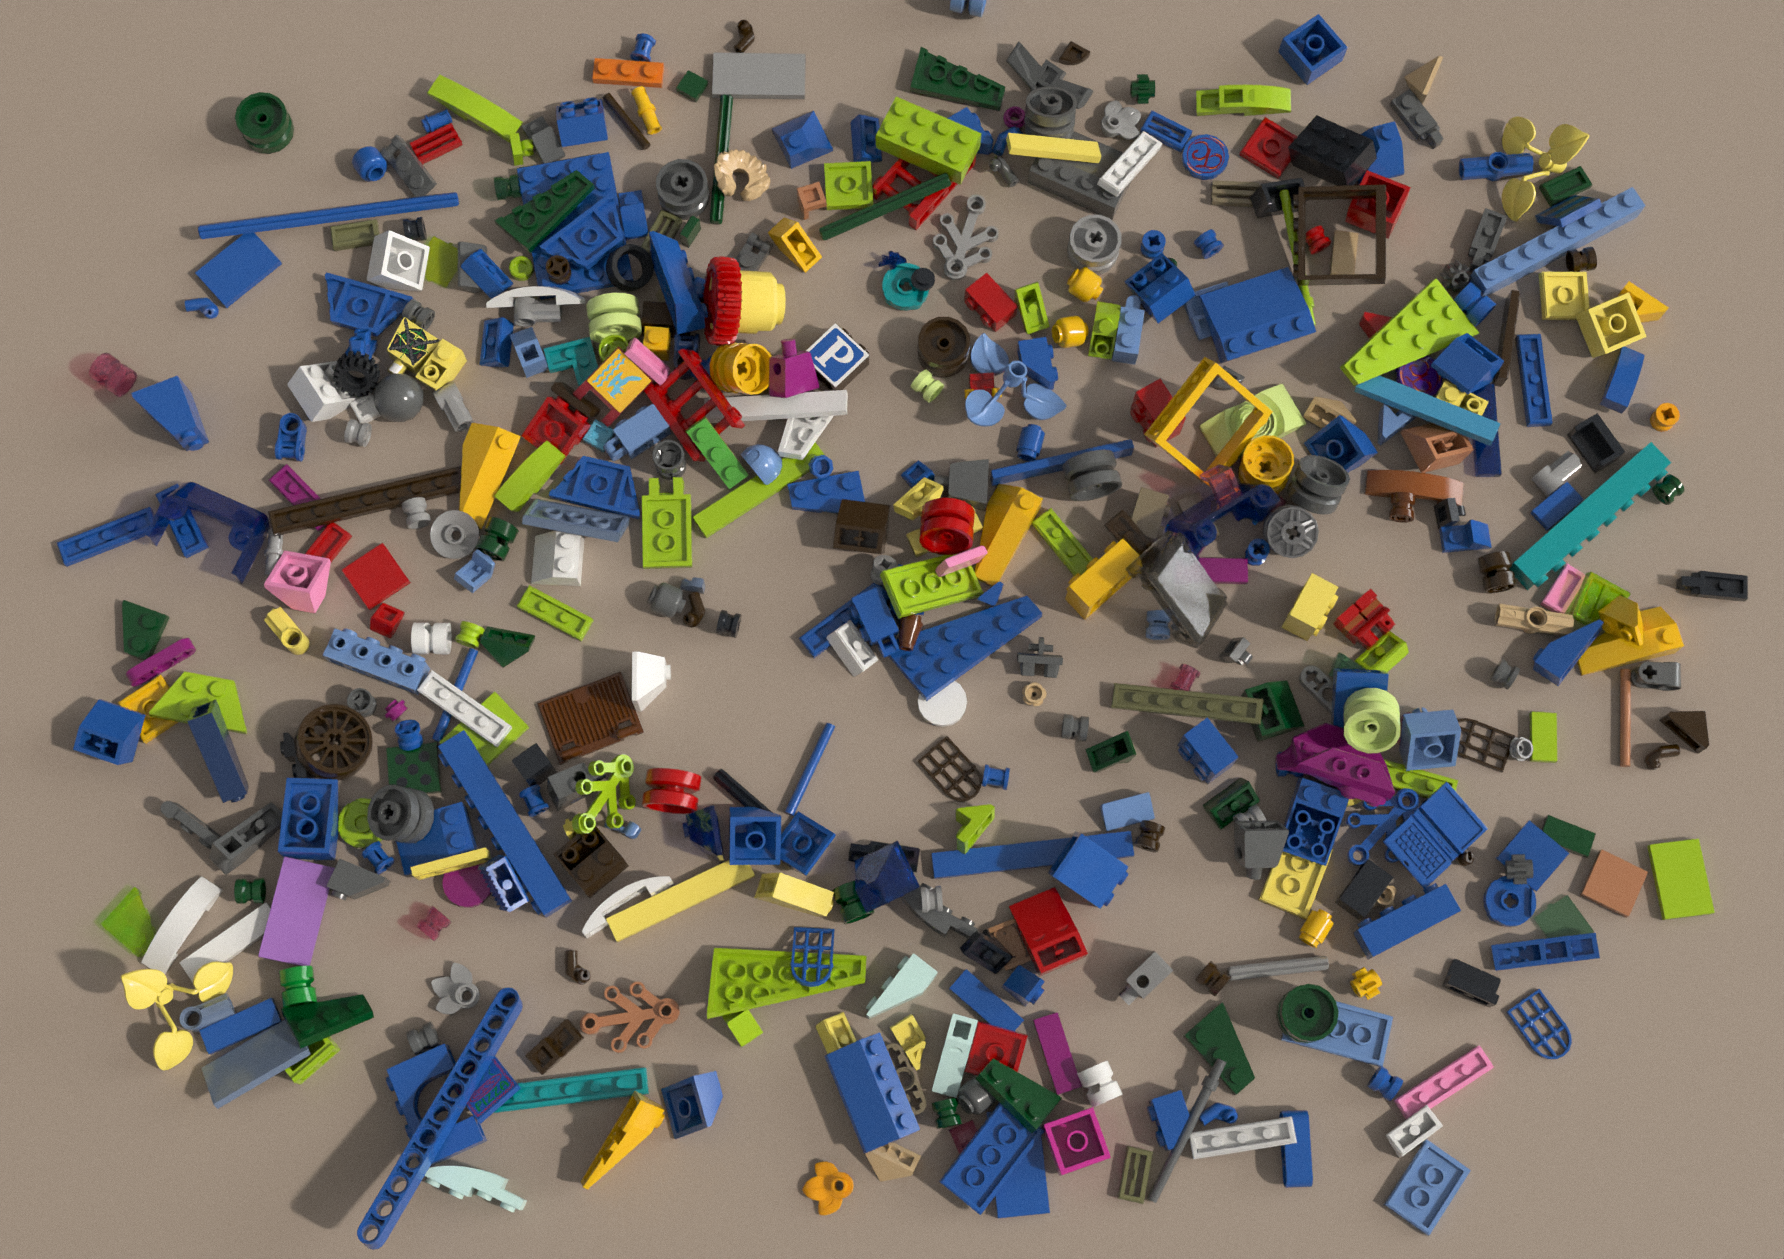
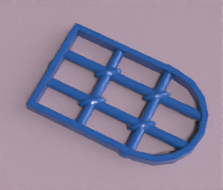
M794 927L790 966L792 976L801 985L815 987L825 983L830 978L834 966L835 929ZM796 932L805 933L803 945H795ZM809 933H819L817 946L808 945ZM823 933L832 934L831 946H822ZM795 949H804L803 962L794 963ZM809 949L818 950L817 962L815 964H807ZM823 950H831L830 965L821 964ZM794 967L802 968V979L796 975ZM808 968H817L815 982L806 981V970ZM822 968L829 969L828 974L820 980Z
M1540 989L1506 1011L1530 1044V1047L1539 1056L1545 1059H1558L1570 1050L1572 1044L1571 1033L1566 1023L1561 1019ZM1537 993L1548 1006L1544 1011L1540 1010L1532 999ZM1527 1000L1530 1001L1538 1012V1015L1534 1018H1529L1521 1007ZM1516 1008L1519 1009L1527 1020V1023L1522 1026L1511 1013ZM1551 1011L1561 1026L1557 1029L1556 1027L1553 1028L1545 1014ZM1538 1019H1543L1551 1030V1033L1546 1037L1545 1035L1542 1036L1534 1025V1022ZM1528 1026L1532 1027L1540 1038V1041L1535 1045L1524 1031ZM1563 1029L1567 1034V1045L1558 1034ZM1552 1037L1556 1038L1564 1048L1563 1053L1558 1056L1547 1042ZM1541 1045L1545 1046L1552 1056L1542 1054L1537 1048Z

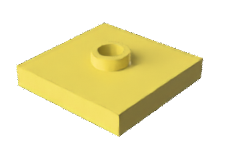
M1541 272L1538 274L1542 320H1577L1576 313L1590 308L1587 272Z

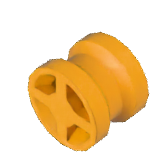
M1670 403L1659 405L1650 416V424L1660 432L1670 430L1679 420L1680 413L1678 408Z

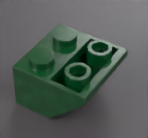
M1287 680L1267 682L1245 689L1240 696L1263 699L1261 725L1251 724L1257 742L1305 727Z

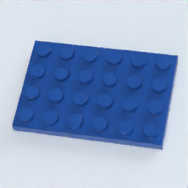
M609 152L517 168L523 205L531 201L533 196L549 190L551 185L576 170L591 181L595 187L532 251L538 286L562 288L576 294L615 287L608 279L606 273V262L610 254L589 270L569 263L572 272L570 280L565 284L557 285L549 280L546 271V262L552 256L543 253L540 249L541 244L610 192L614 195L624 243L619 247L627 245ZM629 254L623 255L617 262L619 274L625 280L633 282ZM556 295L540 296V299L555 298Z

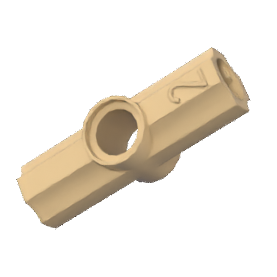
M1499 604L1495 613V626L1520 629L1528 634L1539 632L1565 636L1572 633L1574 619L1573 615L1550 612L1541 607L1525 608ZM1530 616L1536 617L1539 625L1533 624L1530 621Z

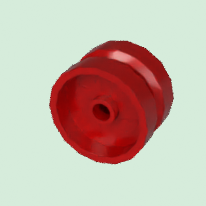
M944 497L926 502L922 506L921 512L922 525L920 527L919 542L922 547L930 552L941 555H956L968 551L973 544L975 517L973 507L965 501L956 498Z
M648 769L645 783L652 789L644 792L642 806L664 813L695 814L697 813L699 800L692 794L700 791L702 778L698 774L678 769Z

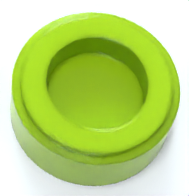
M525 256L515 257L509 264L510 274L517 281L528 280L533 275L534 268L532 262Z

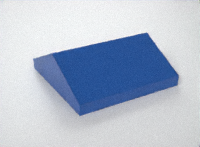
M798 811L781 834L780 861L793 870L807 876L836 835Z

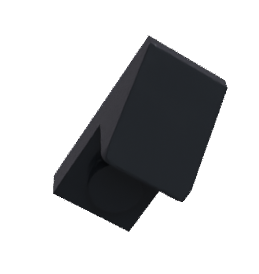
M986 929L982 933L976 930L960 947L965 956L994 974H997L1013 958L1012 954Z

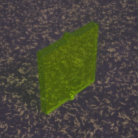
M433 236L427 245L430 249L425 278L428 282L433 281L446 288L458 270V248L454 247L451 242L446 243Z

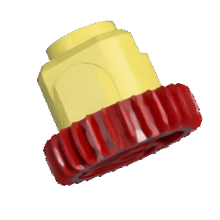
M719 256L713 257L710 260L706 269L705 284H703L702 302L705 303L708 317L705 318L704 334L709 344L716 346L730 345L735 342L738 333L757 334L758 331H772L775 325L782 324L785 314V289L783 284L777 283L776 278L771 272L740 270L737 260L730 257Z

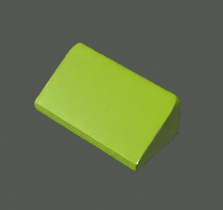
M1389 631L1386 635L1380 637L1378 642L1369 650L1362 653L1354 661V664L1359 669L1384 670L1388 672L1409 653L1407 643Z

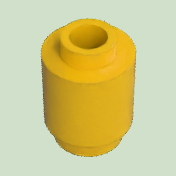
M1318 909V911L1312 910L1300 929L1299 939L1305 944L1317 948L1319 944L1323 943L1334 925L1331 921L1332 916L1322 909Z

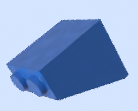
M178 375L131 393L141 408L186 451L199 450L205 444L210 443L192 393Z
M1333 668L1331 725L1344 728V704L1347 698L1354 692L1364 688H1378L1387 691L1389 674L1384 670Z
M1076 831L1048 871V874L1100 909L1103 905L1108 906L1114 897L1112 891L1117 884L1122 885L1129 873L1126 872L1128 869L1126 864Z

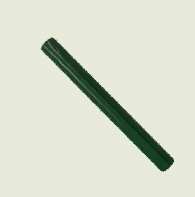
M723 94L720 97L715 163L721 152L729 151L733 97L731 95ZM714 170L709 219L711 224L720 225L723 221L725 195L718 188Z
M947 173L936 176L820 227L821 237L824 241L943 190L951 186V181Z

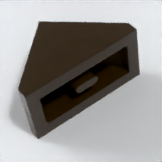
M1705 711L1669 712L1659 720L1697 754L1709 746Z

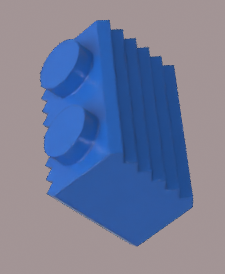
M497 855L478 866L483 879H486L487 887L490 888L489 892H492V896L495 897L494 901H497L496 905L499 906V910L511 912L529 901L506 856Z

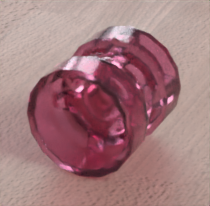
M432 905L427 911L428 915L424 919H420L416 926L435 942L440 936V931L443 928H447L451 921Z

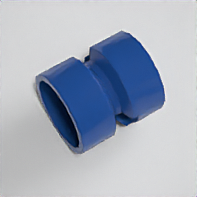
M1472 282L1454 299L1463 313H1466V317L1474 327L1478 326L1497 305L1487 295L1481 296V290Z

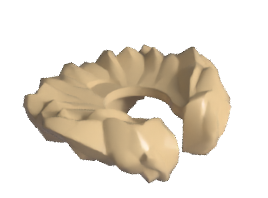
M735 149L721 152L717 157V162L714 164L718 188L727 197L732 196L736 189V184L732 177L733 171L746 173L748 184L740 193L743 201H751L761 197L762 193L770 185V177L766 173L767 166L762 164L760 160H757L756 156H751L749 152L744 150L738 151Z

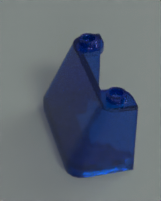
M1232 482L1172 518L1165 527V535L1186 566L1189 567L1199 560V554L1215 540L1217 529L1213 524L1214 522L1232 512L1238 522L1242 519H1250L1254 525H1257L1265 520L1279 503L1280 498L1270 486Z

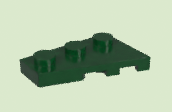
M363 994L281 1008L283 1017L300 1049L374 1018L373 1010Z
M1222 1002L1188 1031L1184 1037L1211 1069L1217 1058L1226 1062L1219 1078L1234 1095H1237L1255 1079V1076Z

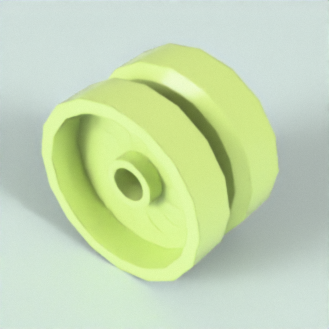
M607 293L595 296L586 304L587 316L590 320L588 324L589 335L594 342L601 343L609 335H620L630 342L634 337L639 338L642 334L641 320L638 317L640 314L638 298L634 295Z
M1364 688L1354 692L1347 698L1344 704V736L1348 744L1364 753H1380L1390 749L1397 743L1400 737L1399 704L1393 695L1378 688Z

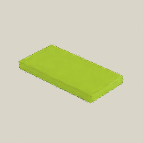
M943 555L884 570L880 573V577L897 617L902 618L974 599L984 594L972 565L939 577L935 571L936 568L945 559L955 556Z

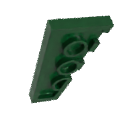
M921 47L910 92L1000 111L1006 87L980 74L975 75L967 71V68L961 65L956 66L948 62L946 58L940 55L935 56L929 53L927 49Z
M576 170L551 185L549 190L533 196L532 200L528 203L515 207L510 214L494 220L495 224L531 253L595 189L594 184Z

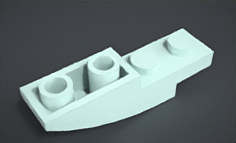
M436 1166L429 1168L425 1174L427 1177L425 1182L437 1188L442 1184L450 1188L449 1194L459 1199H463L464 1195L472 1197L475 1189H477L476 1195L488 1201H491L492 1197L502 1201L500 1207L513 1213L515 1209L523 1210L527 1200L505 1190L509 1179L488 1171L463 1166Z

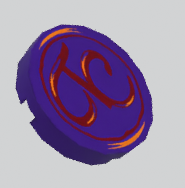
M1428 355L1396 368L1397 383L1430 396L1435 395L1440 389L1442 377L1431 367L1435 360Z

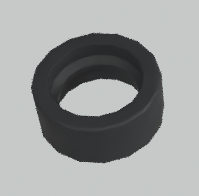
M627 244L619 247L610 254L606 262L608 279L615 287L622 291L630 292L640 289L650 281L653 275L654 264L652 258L639 245ZM631 254L641 263L642 275L637 281H627L619 274L617 262L621 256Z

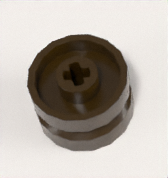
M949 316L936 317L929 320L921 328L918 336V360L924 370L927 369L932 375L937 377H951L958 374L966 366L970 350V334L966 326L959 320Z

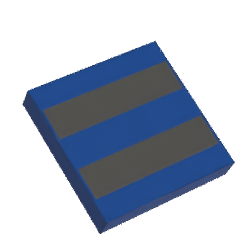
M1573 195L1538 213L1535 217L1537 223L1564 227L1601 208L1602 204L1600 198Z

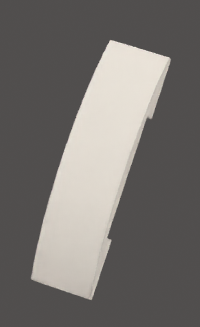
M532 286L504 292L488 301L486 306L487 308L514 307L516 297L556 295V305L583 304L586 302L584 297L566 289L550 286Z
M201 876L167 916L149 945L141 963L150 969H157L166 974L178 956L176 954L178 949L205 910L209 911L223 890Z
M670 876L643 879L618 890L592 913L582 930L583 934L588 939L607 927L609 924L604 916L642 892L648 890L651 896H654L674 885Z

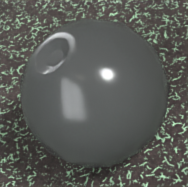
M394 373L383 377L377 383L373 392L375 408L384 419L391 422L409 421L420 412L423 406V390L413 377L406 374Z

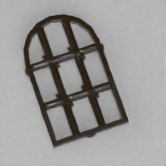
M1468 718L1458 719V723L1465 721L1472 724L1470 730L1460 727L1461 731L1465 732L1468 736L1465 742L1459 741L1463 750L1462 753L1458 751L1457 755L1502 773L1510 755V743L1515 738V735L1477 720ZM1475 725L1491 730L1490 737L1476 733L1474 730ZM1495 732L1511 738L1509 745L1497 741L1494 738ZM1472 735L1488 742L1485 750L1469 743ZM1494 743L1506 748L1505 757L1492 753L1490 751L1491 744ZM1467 748L1481 752L1483 755L1482 761L1465 755ZM1487 756L1503 761L1501 768L1486 763Z
M948 736L917 761L943 790L944 794L959 802L969 801L980 792L982 785L981 774ZM946 740L957 751L954 756L949 755L941 746ZM937 748L948 759L943 765L939 764L931 755ZM960 755L972 767L967 772L954 761ZM927 757L938 768L933 774L922 763ZM949 764L954 765L963 775L957 781L956 779L953 780L944 770ZM973 771L978 775L979 787L969 777ZM939 773H943L952 783L947 790L935 778ZM964 779L976 790L970 797L958 785ZM957 789L964 798L954 797L949 792Z

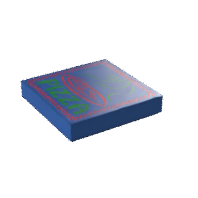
M496 1056L466 1105L480 1123L485 1121L521 1089ZM472 1066L464 1074L468 1075L473 1073V1071L475 1070V1066ZM456 1088L454 1089V1091L459 1096L461 1094L462 1089Z

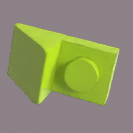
M1034 282L1016 288L1014 302L1018 305L1025 333L1030 334L1050 327L1039 283Z
M993 805L963 807L955 810L956 821L963 825L956 834L957 850L966 854L995 818V807Z
M749 1010L722 1016L741 1047L763 1033Z

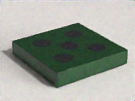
M436 742L425 743L417 749L409 751L402 750L399 747L386 748L389 785L415 788L426 794L441 793L439 754Z

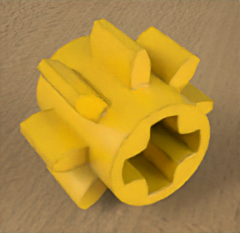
M1363 967L1352 974L1354 979L1350 981V985L1359 998L1365 996L1369 1000L1380 994L1378 988L1382 986V981L1375 970L1370 969L1367 971Z

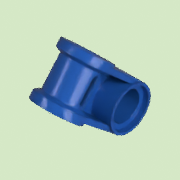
M287 413L279 422L275 457L277 460L292 458L302 462L305 454L307 427L298 415ZM298 423L295 430L289 431L291 424Z

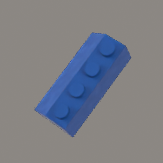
M655 231L649 232L650 253L654 264V272L677 335L705 328V318L708 317L705 303L701 304L700 302L701 293L699 286H694L693 284L694 274L691 267L687 268L688 259L685 250L680 249L678 241Z
M880 1033L858 1040L824 1056L864 1154L920 1130Z

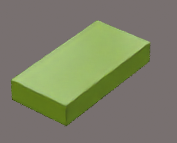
M1529 713L1530 741L1533 745L1530 762L1556 763L1557 713Z

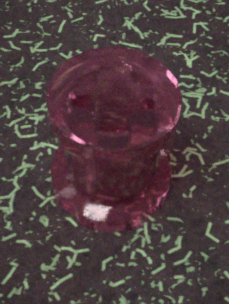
M1181 664L1179 667L1181 671L1170 687L1174 690L1191 691L1190 688L1201 673L1192 666Z

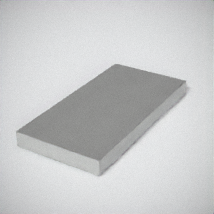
M713 53L712 97L720 98L721 95L725 94L731 95L733 98L805 99L806 56L805 54Z

